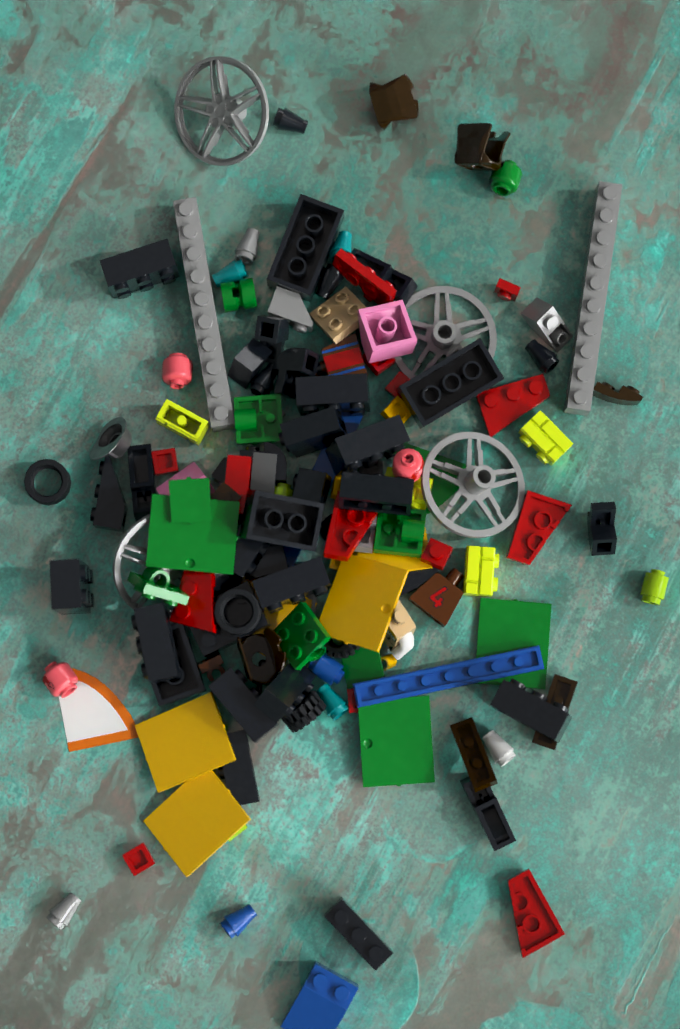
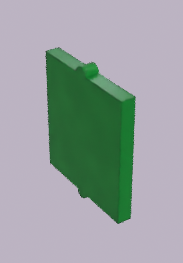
M187 477L182 480H169L171 523L189 522V524H193L199 521H212L209 478L192 479Z
M360 647L359 650L354 651L356 654L353 656L349 655V658H341L342 665H344L343 670L345 672L347 688H352V684L385 677L380 651L378 653Z

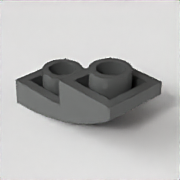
M253 452L250 490L274 493L277 454Z

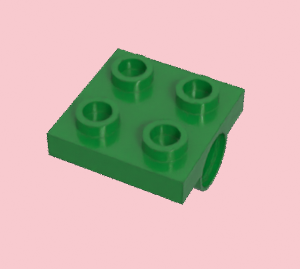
M281 394L233 397L237 445L280 442L278 433L282 432L280 424L283 423Z
M411 509L410 516L378 513L374 553L421 558L427 510Z
M147 567L142 575L131 571L129 573L127 581L134 586V590L142 593L141 596L151 600L159 597L164 599V603L172 606H177L178 603L187 605L190 596L170 583L169 574L162 568ZM160 574L159 580L153 582L154 577Z
M300 602L273 630L282 639L280 647L282 651L286 652V658L295 670H301L308 662L321 658L326 652L324 645L331 639L329 633L306 602Z

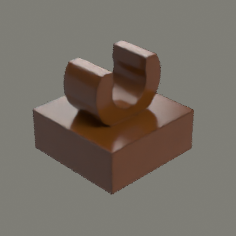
M219 652L198 662L202 674L207 672V677L211 682L214 681L211 674L213 670L218 669L221 674L225 672L224 667L221 666L224 661Z

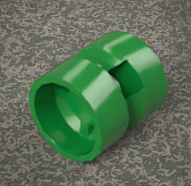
M253 278L240 279L238 284H235L234 281L220 283L225 313L238 311L239 307L244 309L257 308ZM240 293V297H233V295Z

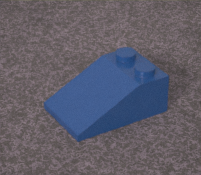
M315 961L281 1028L336 1029L359 988L358 984Z

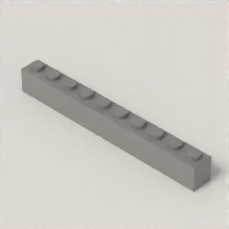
M599 181L595 189L563 413L587 416L591 410L622 184Z
M196 197L174 200L173 205L211 427L213 432L235 429L234 411Z

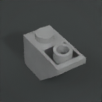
M277 286L267 311L268 316L286 319L288 325L293 326V329L298 332L306 333L308 331L312 333L313 322L299 293Z
M537 297L521 312L529 327L555 352H558L573 337L555 308Z

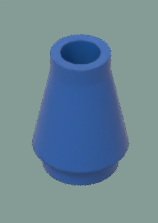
M248 904L224 916V920L220 924L232 939L234 936L238 937L257 914Z

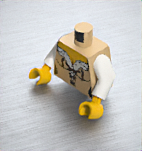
M399 599L384 637V642L392 653L381 657L382 662L386 661L387 667L383 669L384 671L395 667L397 660H400L414 646L413 633L416 625Z

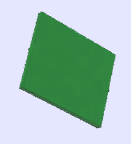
M152 494L150 524L147 529L149 536L146 567L233 575L236 541L238 540L237 530L240 502L211 499L212 521H199L193 524H189V522L171 523L170 495Z
M480 598L476 658L539 645L544 669L476 684L500 686L503 679L510 682L511 678L524 684L527 688L546 689L552 604L524 602L517 599Z
M429 695L412 696L358 708L363 787L401 786L403 784L435 782Z

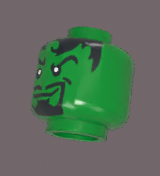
M502 161L500 169L492 171L489 178L492 190L500 196H508L515 193L522 178V171L514 161Z

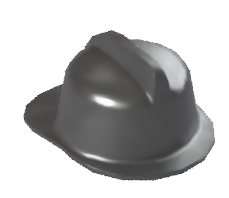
M116 417L103 427L96 443L91 449L90 459L98 460L106 455L114 459L124 456L132 442V436L126 428V419Z

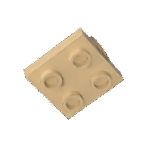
M344 287L310 312L309 315L321 330L337 344L359 328L358 310L367 307L347 287Z

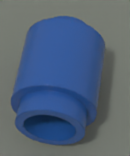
M325 653L321 658L312 661L308 666L318 678L330 686L334 682L338 684L345 674L342 670L344 665Z

